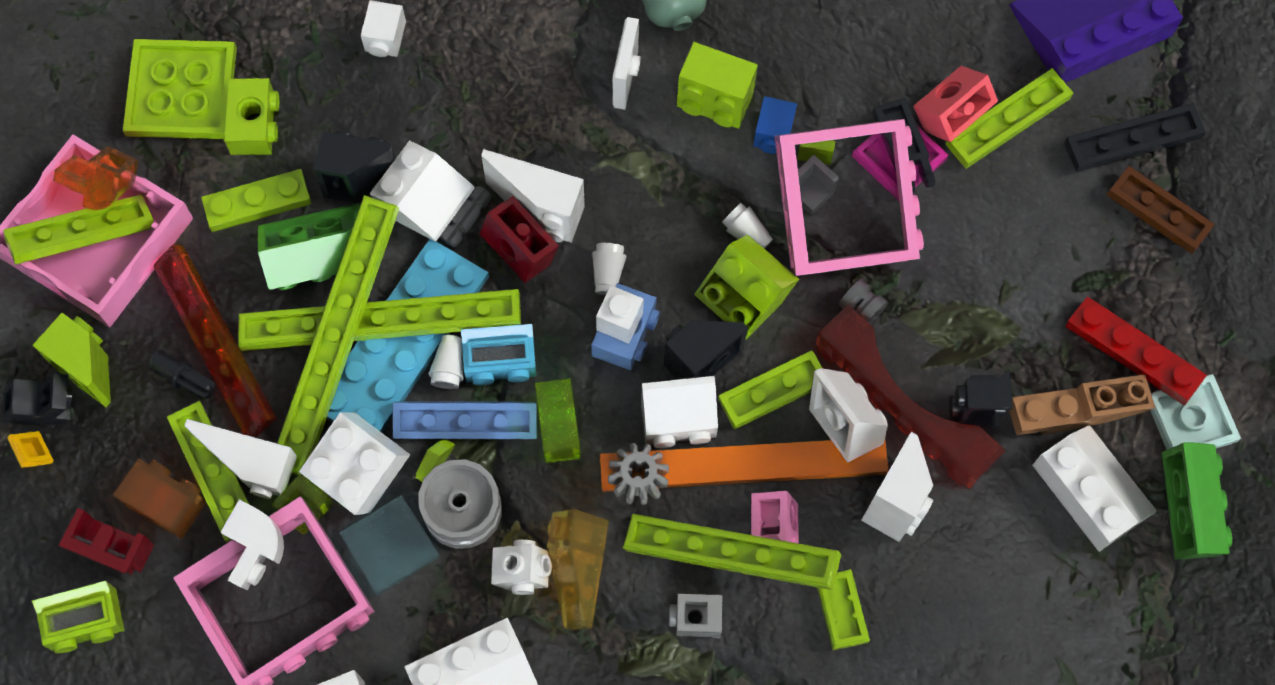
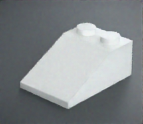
M483 149L481 157L486 184L504 201L514 196L555 242L565 240L572 243L585 207L584 180Z

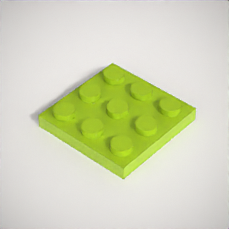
M134 39L123 124L125 136L224 139L228 79H234L237 52L235 42Z

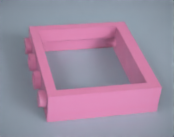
M905 119L774 136L790 270L794 275L799 276L920 259L919 250H923L924 243L921 230L916 228L915 216L920 214V206L917 195H913L911 181L916 180V170L913 160L909 161L908 147L912 145V134L910 127L905 126ZM892 132L905 249L809 262L795 145Z
M301 496L269 517L278 525L282 536L304 522L306 523L356 606L252 674H249L200 592V589L233 569L237 565L246 546L231 540L173 577L237 685H272L274 677L283 671L291 673L305 664L306 656L315 650L323 652L337 643L338 639L336 637L348 629L352 632L361 628L369 621L368 616L375 612L311 508Z

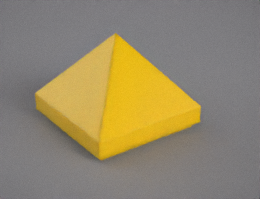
M39 431L10 434L7 437L21 468L47 465L54 462Z

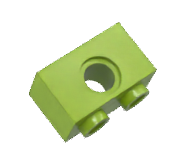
M269 78L228 79L224 142L231 155H272V142H277L278 126L277 122H273L274 111H279L280 101L279 93L273 90ZM251 114H260L254 120H246Z

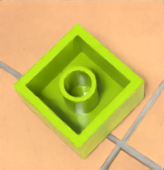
M693 42L679 75L677 107L682 108L687 114L693 116L702 115L713 119L720 126H733L739 129L753 97L758 64Z

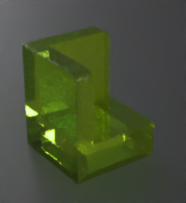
M302 474L272 503L274 509L278 511L301 496L309 505L317 520L333 505L330 497ZM305 522L295 528L303 535L309 531Z

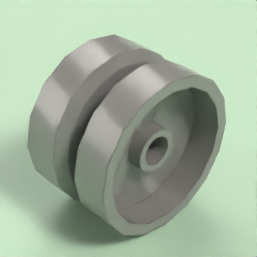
M466 459L449 460L434 467L424 478L418 493L419 510L430 534L443 545L455 549L473 548L486 542L497 530L502 516L499 490L493 476L480 464ZM461 501H466V504L464 506L458 507L460 506Z

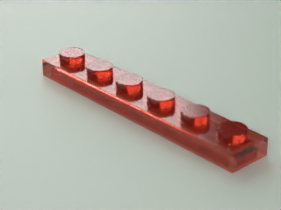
M171 245L153 266L243 435L257 438L277 418L184 246Z

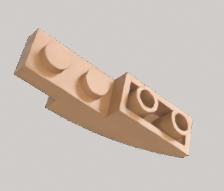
M1144 374L1082 383L1073 389L1012 397V410L1009 411L1016 435L1042 432V435L1133 416L1153 410L1155 405Z

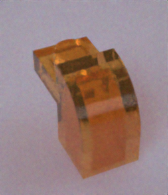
M107 146L88 161L76 155L72 156L55 169L53 181L74 192L83 194V207L93 210L104 209L131 189L136 179L138 160Z

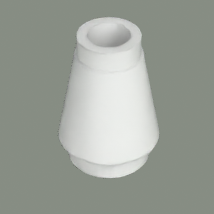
M742 203L722 222L728 228L726 232L735 238L740 239L749 235L764 249L773 240L751 207L746 208Z
M613 243L596 244V251L592 252L596 286L595 293L606 295L610 285L616 287L617 283H619L626 260V255L623 254L624 246Z
M455 335L442 336L428 373L431 377V385L450 390L459 388V382L464 379L462 338Z

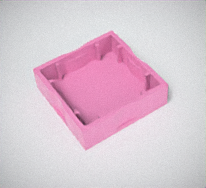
M73 134L42 172L34 189L14 207L0 225V259L106 326L111 327L193 220V217L183 201L147 179L127 172L111 157ZM142 194L154 219L151 225L153 229L16 265L3 234V229Z

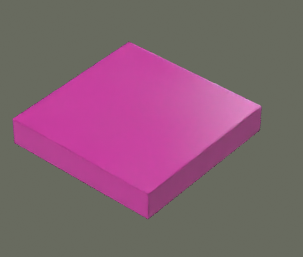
M917 125L929 154V163L934 172L947 160L949 155ZM872 134L853 151L852 157L899 201L896 171L881 134ZM915 165V188L922 182L918 165Z

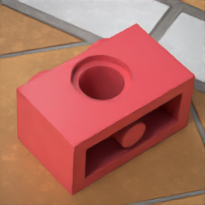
M960 66L913 107L924 132L951 142L996 104L998 99L987 74Z

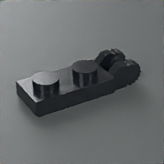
M902 98L873 107L872 114L875 122L905 119V126L910 127L912 134V145L908 147L909 161L913 160L914 164L918 165L919 174L924 186L927 188L933 187L936 182L928 160L929 154L907 100ZM892 132L880 133L896 171ZM911 181V182H912V192H914V191H915V181Z

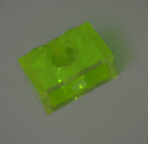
M571 379L535 383L545 463L581 458Z

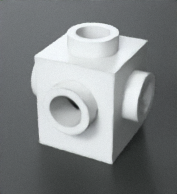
M515 540L513 546L493 548L491 584L512 591L513 594L531 595L534 594V589L548 588V578L552 570L549 551L537 547L536 542L532 540Z

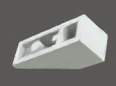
M186 419L184 426L243 483L251 488V494L266 499H271L272 494L284 497L297 459V455L291 447Z

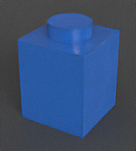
M764 96L753 147L760 148V150L769 154H777L774 136L791 133L797 103Z

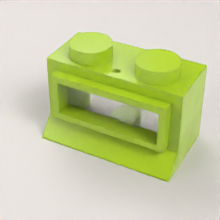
M107 581L32 600L37 613L42 646L51 651L54 650L55 653L73 651L78 648V643L89 640L92 643L106 642L112 640L115 633L125 631L117 590Z

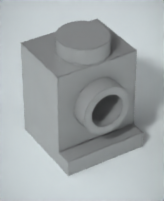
M678 594L677 604H670L669 626L676 627V636L720 638L722 633V595ZM692 612H697L701 615L702 621L698 624H692L688 620V615Z

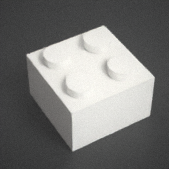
M340 412L299 472L354 515L367 514L375 507L410 454L358 414Z

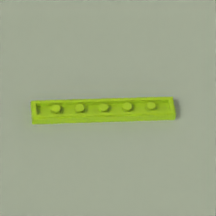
M632 514L623 549L627 552L833 590L841 558V553L837 550Z

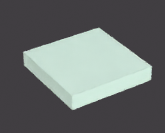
M1213 374L1206 376L1203 383L1185 406L1161 390L1151 393L1155 408L1150 411L1167 450L1184 442L1215 444L1217 449L1236 443L1241 439Z

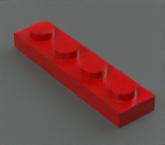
M1088 296L1066 324V328L1137 375L1145 374L1146 380L1184 406L1207 376V374Z

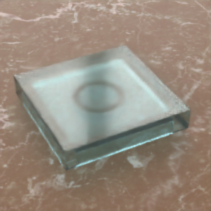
M402 495L339 533L377 596L440 558Z

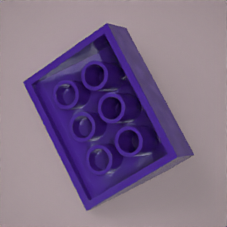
M1016 0L1009 5L1046 69L1049 71L1053 68L1065 83L1172 37L1183 19L1172 0Z

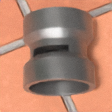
M863 279L856 282L839 302V305L846 312H853L857 316V322L864 328L868 327L888 304L881 295H874L870 291V285Z

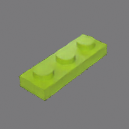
M302 169L201 197L208 225L212 232L312 204Z
M813 350L720 394L718 401L735 430L811 393L814 371L822 368Z

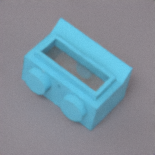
M532 324L461 329L466 382H473L474 385H489L494 380L508 379L510 382L518 383L529 380V377L537 376Z

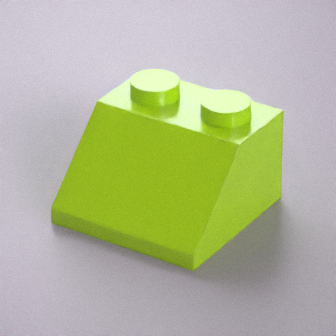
M61 313L33 346L54 369L61 374H67L71 382L106 408L111 403L108 355L100 347L103 340L92 332L94 329L80 317L76 316L72 320L64 313Z

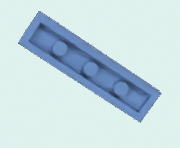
M394 401L393 439H537V402Z

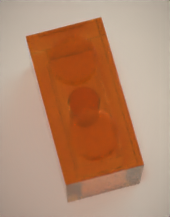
M138 458L113 496L123 505L182 540L206 504L198 494L201 489L185 478H182L180 482L170 478L169 474L171 471L155 460L147 464Z

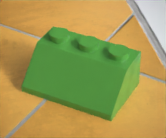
M352 204L258 225V254L268 289L278 288L286 290L295 287L301 282L310 280L322 282L331 278L332 275H336L360 209V204Z
M1184 442L1161 452L1175 560L1218 557L1230 554L1229 547L1232 545V533L1230 527L1226 526L1224 511L1227 509V496L1225 491L1221 489L1219 477L1222 474L1223 465L1221 456L1216 454L1215 444Z

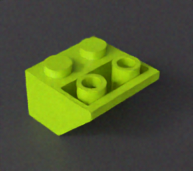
M746 235L728 245L694 295L724 322H743L748 327L747 339L782 304L799 281V278L753 238Z

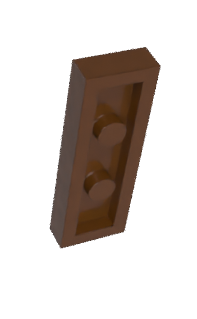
M1130 166L1126 168L1107 194L1108 197L1191 254L1195 252L1215 225Z

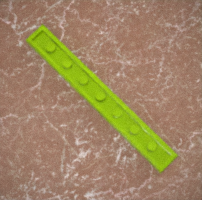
M368 196L363 197L277 444L291 447L297 455L292 470L294 474L305 477L299 471L318 445L400 209L397 205Z
M518 289L367 302L354 341L461 332V329L521 325L520 293ZM325 306L239 314L238 347L241 351L312 345Z

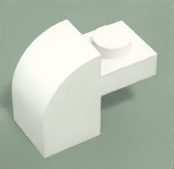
M239 500L220 533L246 546L228 581L248 590L251 584L257 585L266 569V566L263 565L266 558L277 564L280 563L284 551V540L281 530L274 520L262 511Z

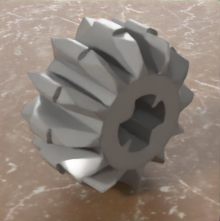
M632 443L630 444L629 455L624 450L619 449L617 451L619 461L609 462V469L615 473L608 476V483L618 484L614 489V494L617 497L627 492V504H632L634 497L639 496L641 505H646L647 494L651 495L654 499H658L661 493L657 487L666 488L668 486V479L663 475L669 473V465L659 464L663 459L661 452L650 456L651 445L649 444L644 446L643 452H638L637 445ZM635 469L637 472L645 470V478L642 479L637 476L633 479L632 470Z

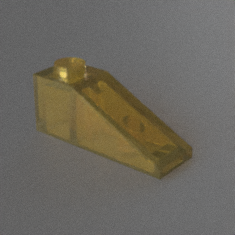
M576 509L553 512L548 526L547 552L551 559L552 574L563 625L568 630L591 629L593 626L609 520Z

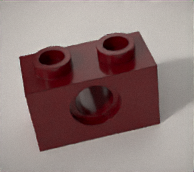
M514 196L487 213L479 233L524 283L550 266L559 247Z

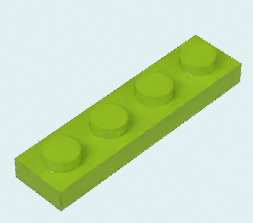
M1052 68L984 113L953 141H946L945 144L965 169H967L1070 100L1073 92Z
M142 194L3 229V234L16 265L153 229L151 225L154 219Z
M198 401L167 416V419L221 532L238 501L241 500L249 505L250 503L237 476L184 426L186 419L212 426L202 403ZM222 534L226 543L232 540L231 538Z

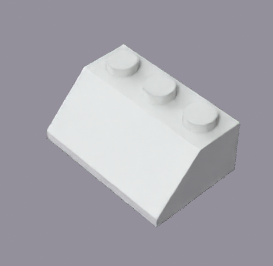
M1090 425L1068 435L1042 453L1032 465L1099 552L1157 511Z
M910 433L861 520L900 542L905 533L910 536L913 535L934 501L928 497L933 483L918 435Z
M508 617L404 666L412 685H538Z

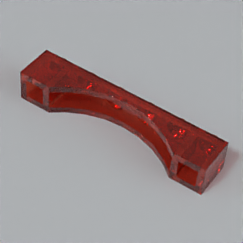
M849 305L819 332L815 344L818 346L817 350L820 355L830 363L834 361L844 370L843 372H847L855 383H860L869 394L868 397L872 404L879 410H886L895 418L896 426L904 434L910 435L912 432L918 435L924 453L933 460H940L948 468L949 476L960 485L965 484L971 489L1004 454L1005 450L980 426L960 424L940 418L921 408L907 397L892 380L882 363L876 346L874 328Z

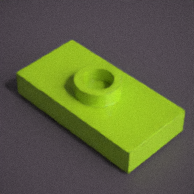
M852 570L837 572L833 590L817 588L833 651L869 643L870 641Z

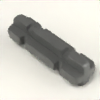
M481 186L474 188L469 195L471 197L470 200L464 202L451 220V225H448L442 232L441 240L453 248L457 247L463 239L462 233L466 234L481 214V208H485L490 202L491 194Z

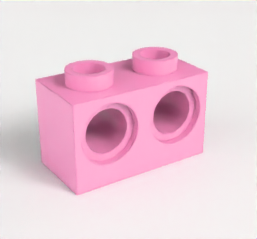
M788 491L751 494V535L799 544L798 503Z

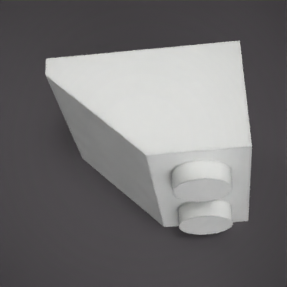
M409 140L370 192V195L374 199L397 205L400 208L396 218L397 222L436 242L472 193L474 186L439 155Z
M823 368L814 371L809 410L847 463L883 445L888 427L887 420L884 414L879 409L875 410L869 402L864 387L860 383H855L847 372Z
M715 376L642 383L641 409L645 443L649 445L654 444L655 448H668L674 446L675 442L689 440L690 444L697 445L708 443L711 441V438H716L718 418Z

